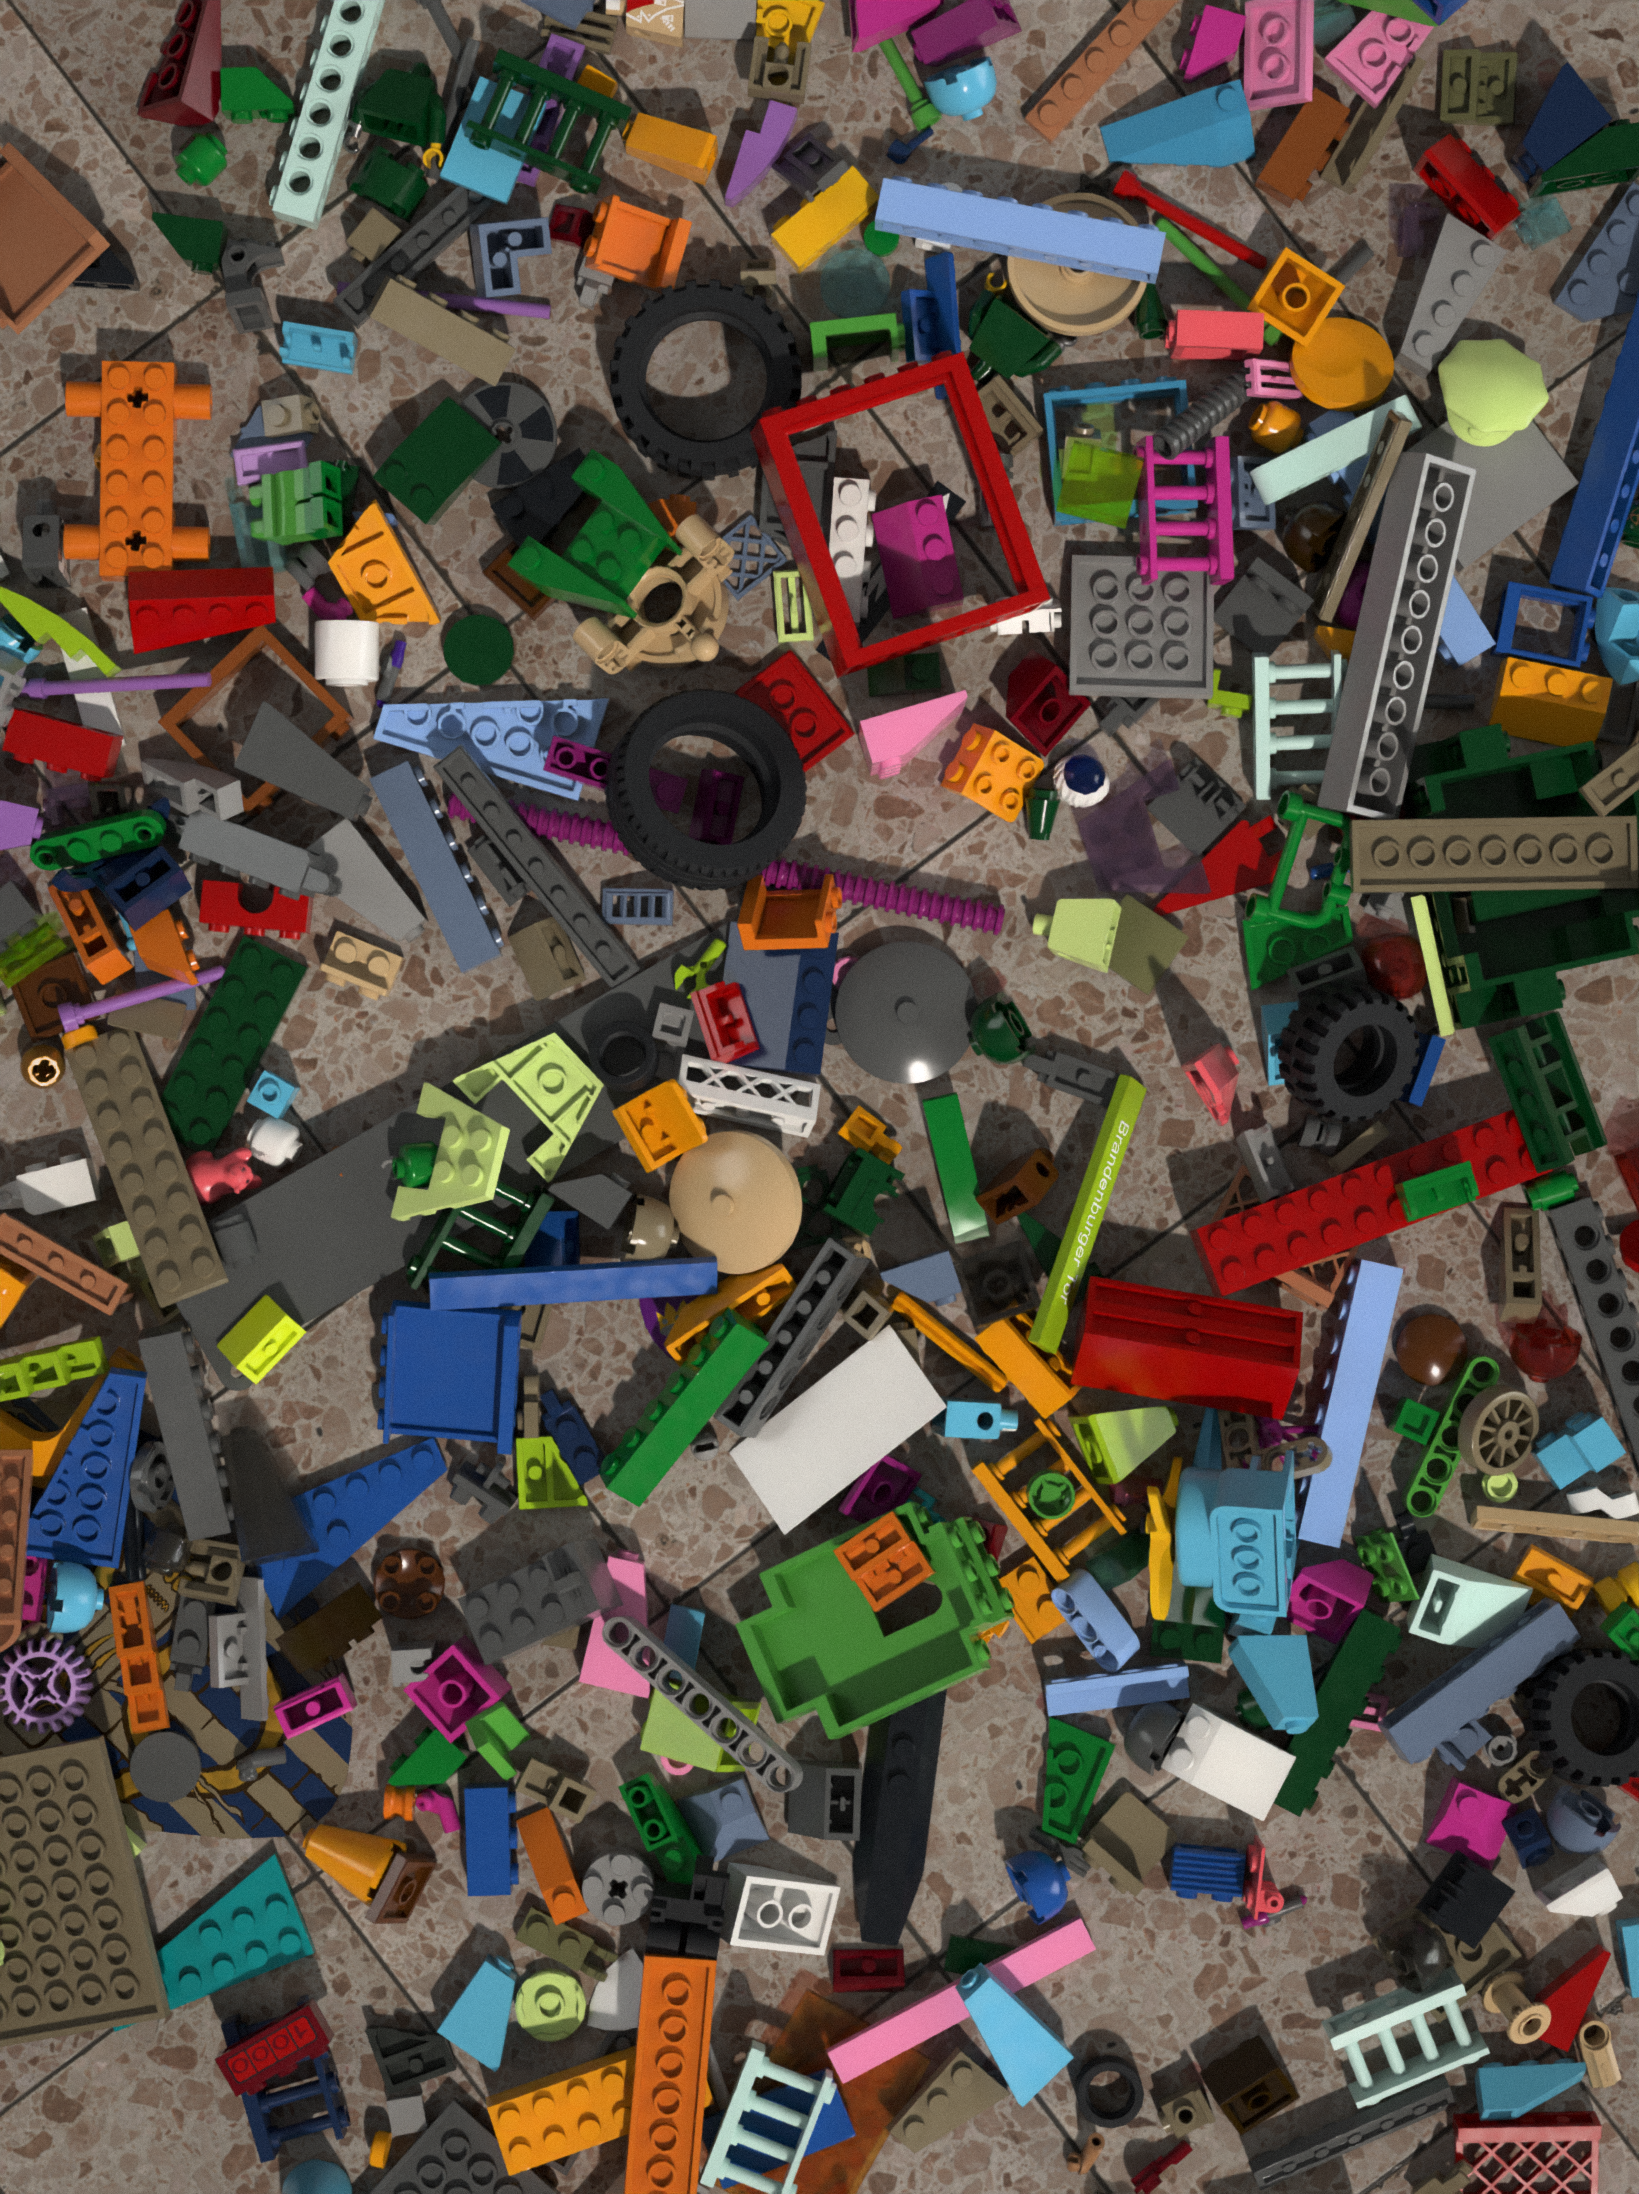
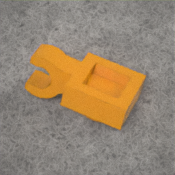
M860 1105L838 1132L839 1135L856 1148L859 1147L866 1152H869L871 1149L873 1156L887 1164H890L902 1149V1146L897 1141L883 1134L887 1126Z

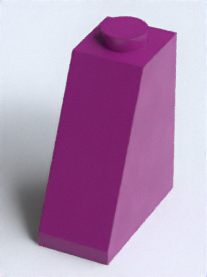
M968 0L911 31L915 41L912 47L920 62H924L925 65L939 67L1021 32L1022 29L1009 0Z

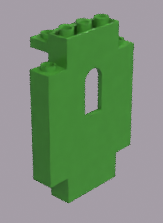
M908 1502L891 1510L896 1513L936 1570V1573L926 1580L935 1583L939 1587L942 1594V1603L936 1613L888 1636H885L876 1612H874L856 1582L850 1579L833 1550L889 1512L759 1573L772 1607L735 1624L777 1724L789 1723L817 1710L828 1739H840L991 1668L988 1659L991 1658L990 1650L982 1638L978 1639L977 1634L1015 1617L1011 1609L1015 1607V1603L1008 1588H1002L997 1577L1000 1574L999 1565L992 1554L988 1555L982 1543L986 1540V1537L978 1521L973 1522L971 1517L962 1516L952 1522H938L933 1525L927 1508L925 1506L921 1507L917 1502Z

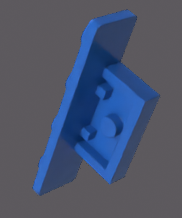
M944 252L926 258L927 290L908 289L901 291L902 317L906 341V363L917 361L918 364H927L931 362V357L938 353L951 350L954 355L961 352L954 256L952 252ZM944 384L935 387L936 399L945 400L949 398Z

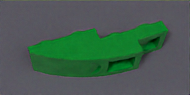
M651 1771L619 1786L618 1788L647 1851H654L667 1881L692 1885L697 1854L703 1855L689 1825L670 1795Z

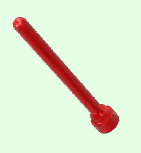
M1125 168L1112 195L1123 201L1125 198L1130 201L1133 198L1256 269H1264L1267 266L1265 256L1142 187V182L1136 179L1138 175Z

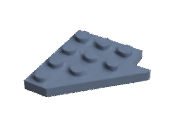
M1634 182L1629 186L1553 303L1582 323L1634 311L1637 302V291L1639 289V185Z

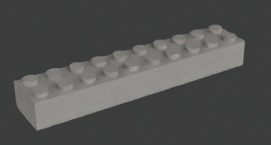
M1400 453L1386 493L1317 803L1319 807L1372 820L1399 819L1476 469L1427 453Z

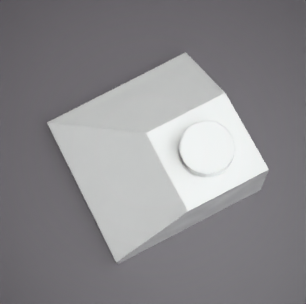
M1594 1855L1533 1892L1549 1912L1591 1917L1599 1914V1916L1608 1914L1617 1907L1618 1904L1616 1902L1623 1898L1609 1869Z

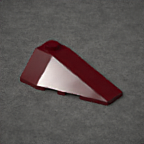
M221 0L183 1L175 18V23L179 27L169 43L164 42L160 53L165 55L157 74L150 72L146 80L137 115L142 118L189 128L214 122V118L219 112L218 103L221 96Z

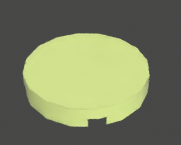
M548 1968L536 1971L524 1980L517 1992L515 2011L519 2024L531 2036L538 2040L554 2042L566 2039L578 2029L585 2016L587 2001L583 1987L574 1976L564 1970Z

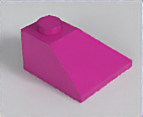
M1344 1559L1302 1568L1292 1582L1287 1617L1281 1618L1336 1645L1365 1606L1374 1574Z
M1452 1776L1425 1842L1452 1854L1457 1849L1478 1865L1491 1870L1506 1837L1502 1823L1515 1816L1519 1804L1511 1803L1502 1799L1499 1795Z

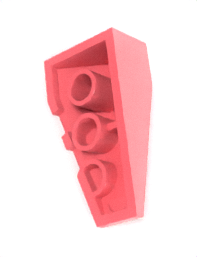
M1221 1043L1214 1044L1181 1065V1068L1218 1126H1223L1229 1120L1239 1075L1235 1067L1239 1064L1238 1058L1229 1045L1223 1048Z

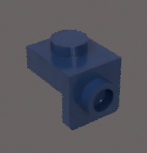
M1530 1808L1502 1823L1522 1869L1529 1866H1540L1550 1856L1555 1854L1550 1836L1535 1809Z

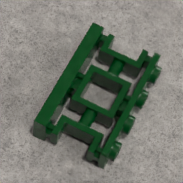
M1558 1011L1532 1019L1524 1025L1487 1038L1537 1174L1567 1165L1575 1160L1574 1156L1588 1153L1607 1145L1608 1141L1562 1017Z

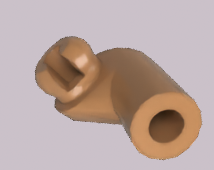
M1092 2133L1080 2154L1071 2152L1068 2155L1067 2169L1070 2172H1078L1079 2175L1088 2173L1105 2146L1104 2137L1099 2133Z

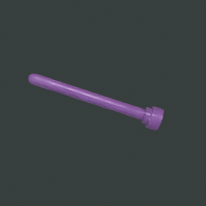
M217 965L195 972L199 983L193 986L173 978L82 1006L79 1003L72 1004L71 1001L57 1005L64 1031L66 1033L79 1029L78 1025L84 1024V1020L220 980L226 971V967Z

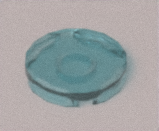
M859 248L843 251L831 257L823 268L820 279L821 297L827 308L842 319L876 315L888 300L891 289L889 273L883 261L870 251Z

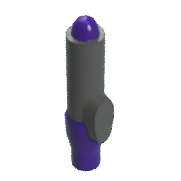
M396 640L392 651L383 660L380 669L383 677L375 698L379 708H383V704H389L399 670L402 668L406 642Z

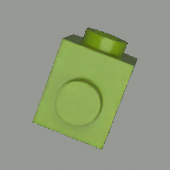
M1214 668L1212 699H1208L1207 707L1220 709V715L1231 718H1241L1242 713L1249 714L1253 696L1218 690L1221 669Z

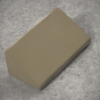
M116 989L115 996L129 991ZM156 998L109 1012L107 1025L178 1040L187 1005Z

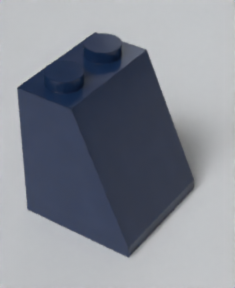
M1568 62L1561 67L1548 86L1510 160L1513 164L1512 171L1520 182H1527L1530 187L1535 184L1544 172L1605 129L1612 120L1609 113Z

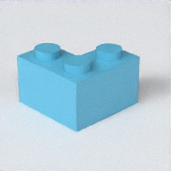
M1582 1411L1569 1417L1564 1422L1567 1427L1554 1434L1553 1431H1550L1536 1440L1535 1444L1537 1447L1531 1451V1454L1552 1485L1559 1490L1589 1470L1596 1473L1627 1453L1602 1416L1591 1412L1584 1414Z

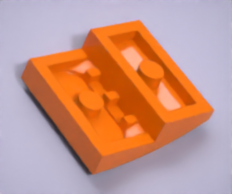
M894 1511L889 1512L833 1550L850 1579L856 1582L874 1612L880 1611L936 1573V1570Z

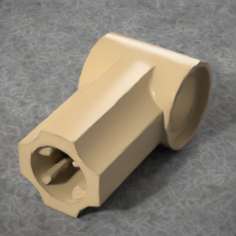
M1586 2011L1575 2034V2038L1577 2039L1583 2062L1586 2063V2072L1591 2087L1606 2088L1615 2085L1616 2082L1622 2079L1610 2041L1611 2031L1596 2013ZM1598 2025V2031L1593 2037H1584V2032L1589 2026Z

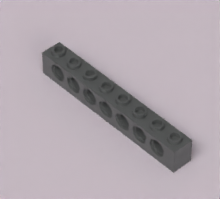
M1582 1196L1576 1198L1575 1201L1544 1212L1635 1472L1639 1478V1414L1634 1409V1400L1639 1396V1333L1635 1324L1639 1322V1315L1634 1303H1628L1623 1289L1628 1288L1625 1275L1621 1268L1616 1269L1612 1259V1255L1616 1254V1250L1610 1235H1604L1600 1224L1601 1221H1604L1602 1209L1598 1201H1592L1591 1196ZM1584 1225L1590 1231V1239L1585 1245L1580 1246L1576 1243L1574 1234L1577 1228ZM1596 1259L1601 1263L1602 1272L1598 1278L1591 1279L1586 1273V1267L1590 1261ZM1609 1293L1613 1297L1614 1305L1609 1312L1603 1313L1598 1307V1300L1603 1294ZM1616 1327H1621L1625 1331V1341L1620 1346L1615 1347L1610 1341V1334ZM1632 1360L1637 1365V1374L1634 1378L1626 1380L1622 1375V1367L1626 1362Z

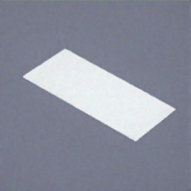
M889 1324L871 1341L869 1340L767 1421L756 1438L747 1437L729 1453L785 1535L947 1408V1406Z

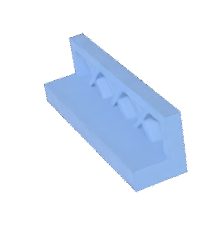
M1183 1660L1124 1668L1116 1672L1101 1671L1043 1679L1048 1716L1190 1698L1187 1677H1189L1188 1666Z

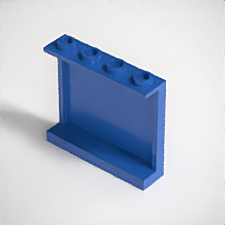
M393 1300L390 1312L383 1313L381 1333L388 1334L387 1345H382L380 1354V1366H386V1377L381 1376L379 1384V1398H385L384 1409H379L377 1429L384 1430L383 1444L389 1443L391 1434L493 1442L498 1443L497 1454L511 1455L516 1429L522 1311L495 1308L430 1311V1303Z

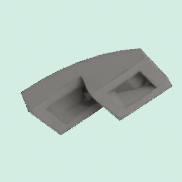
M664 1003L659 1004L651 1035L660 1053L659 1067L653 1079L665 1082L673 1078L677 1081L680 1059L687 1045L695 1011Z

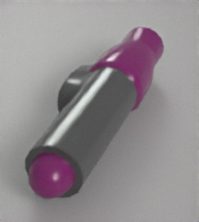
M1296 1894L1284 1899L1283 1908L1277 1913L1258 1912V1920H1254L1252 1915L1249 1914L1240 1919L1243 1928L1246 1930L1255 1926L1268 1927L1281 1921V1916L1303 1908L1308 1899L1305 1895Z

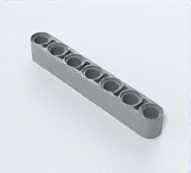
M617 1616L610 1618L604 1624L602 1636L607 1646L769 1790L781 1794L794 1790L800 1785L803 1779V1771L799 1763L632 1616ZM621 1622L629 1630V1636L625 1642H621L615 1633L616 1627ZM647 1646L651 1647L656 1655L655 1661L651 1666L645 1664L642 1659V1652ZM673 1670L678 1671L683 1679L682 1685L678 1690L672 1688L669 1684V1675ZM699 1694L705 1695L709 1700V1709L705 1714L699 1712L695 1705ZM726 1718L732 1719L736 1724V1733L732 1738L726 1736L722 1730V1723ZM753 1742L759 1743L763 1748L764 1753L760 1761L753 1760L749 1754V1747ZM780 1766H784L790 1771L791 1780L787 1786L780 1784L776 1778V1771Z

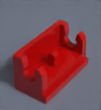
M721 981L690 993L711 1060L727 1064L760 1049L739 983L733 982L725 985V982Z

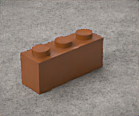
M1315 87L1312 91V102H1305L1260 173L1254 186L1291 208L1296 199L1302 202L1313 183L1308 181L1309 177L1315 169L1321 172L1332 155L1327 149L1333 139L1340 142L1350 127L1351 123L1346 121L1351 109Z

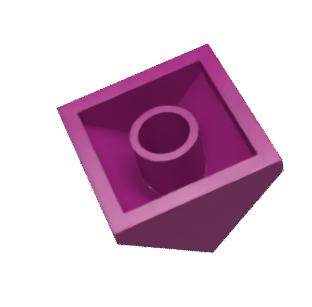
M888 1453L851 1483L838 1504V1510L864 1524L904 1505L922 1477V1474Z

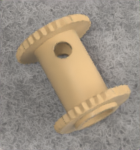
M1507 1971L1498 1974L1487 1983L1481 1996L1482 2006L1490 2013L1502 2012L1509 2021L1506 2028L1509 2039L1516 2044H1527L1538 2039L1547 2030L1551 2022V2010L1545 2003H1530L1523 1994L1526 1988L1523 1976L1517 1972ZM1532 2019L1531 2024L1526 2025V2023Z

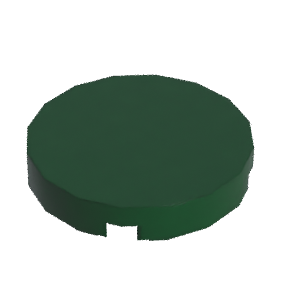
M482 614L467 616L456 622L448 631L443 645L444 660L451 673L463 683L476 687L491 685L501 679L510 670L515 656L514 641L507 628L497 619Z

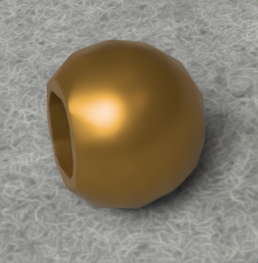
M46 1044L30 1048L23 1055L20 1062V1072L24 1080L31 1086L39 1089L55 1086L61 1081L66 1070V1063L62 1053L55 1047Z

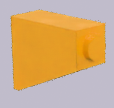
M638 112L635 122L628 121L622 136V141L626 142V154L704 186L718 156L716 135Z

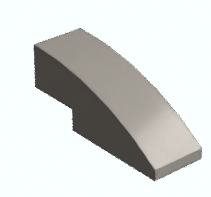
M152 758L141 760L145 792L157 799L167 797L170 806L187 815L200 810L219 821L244 812L240 779L209 767L187 762Z

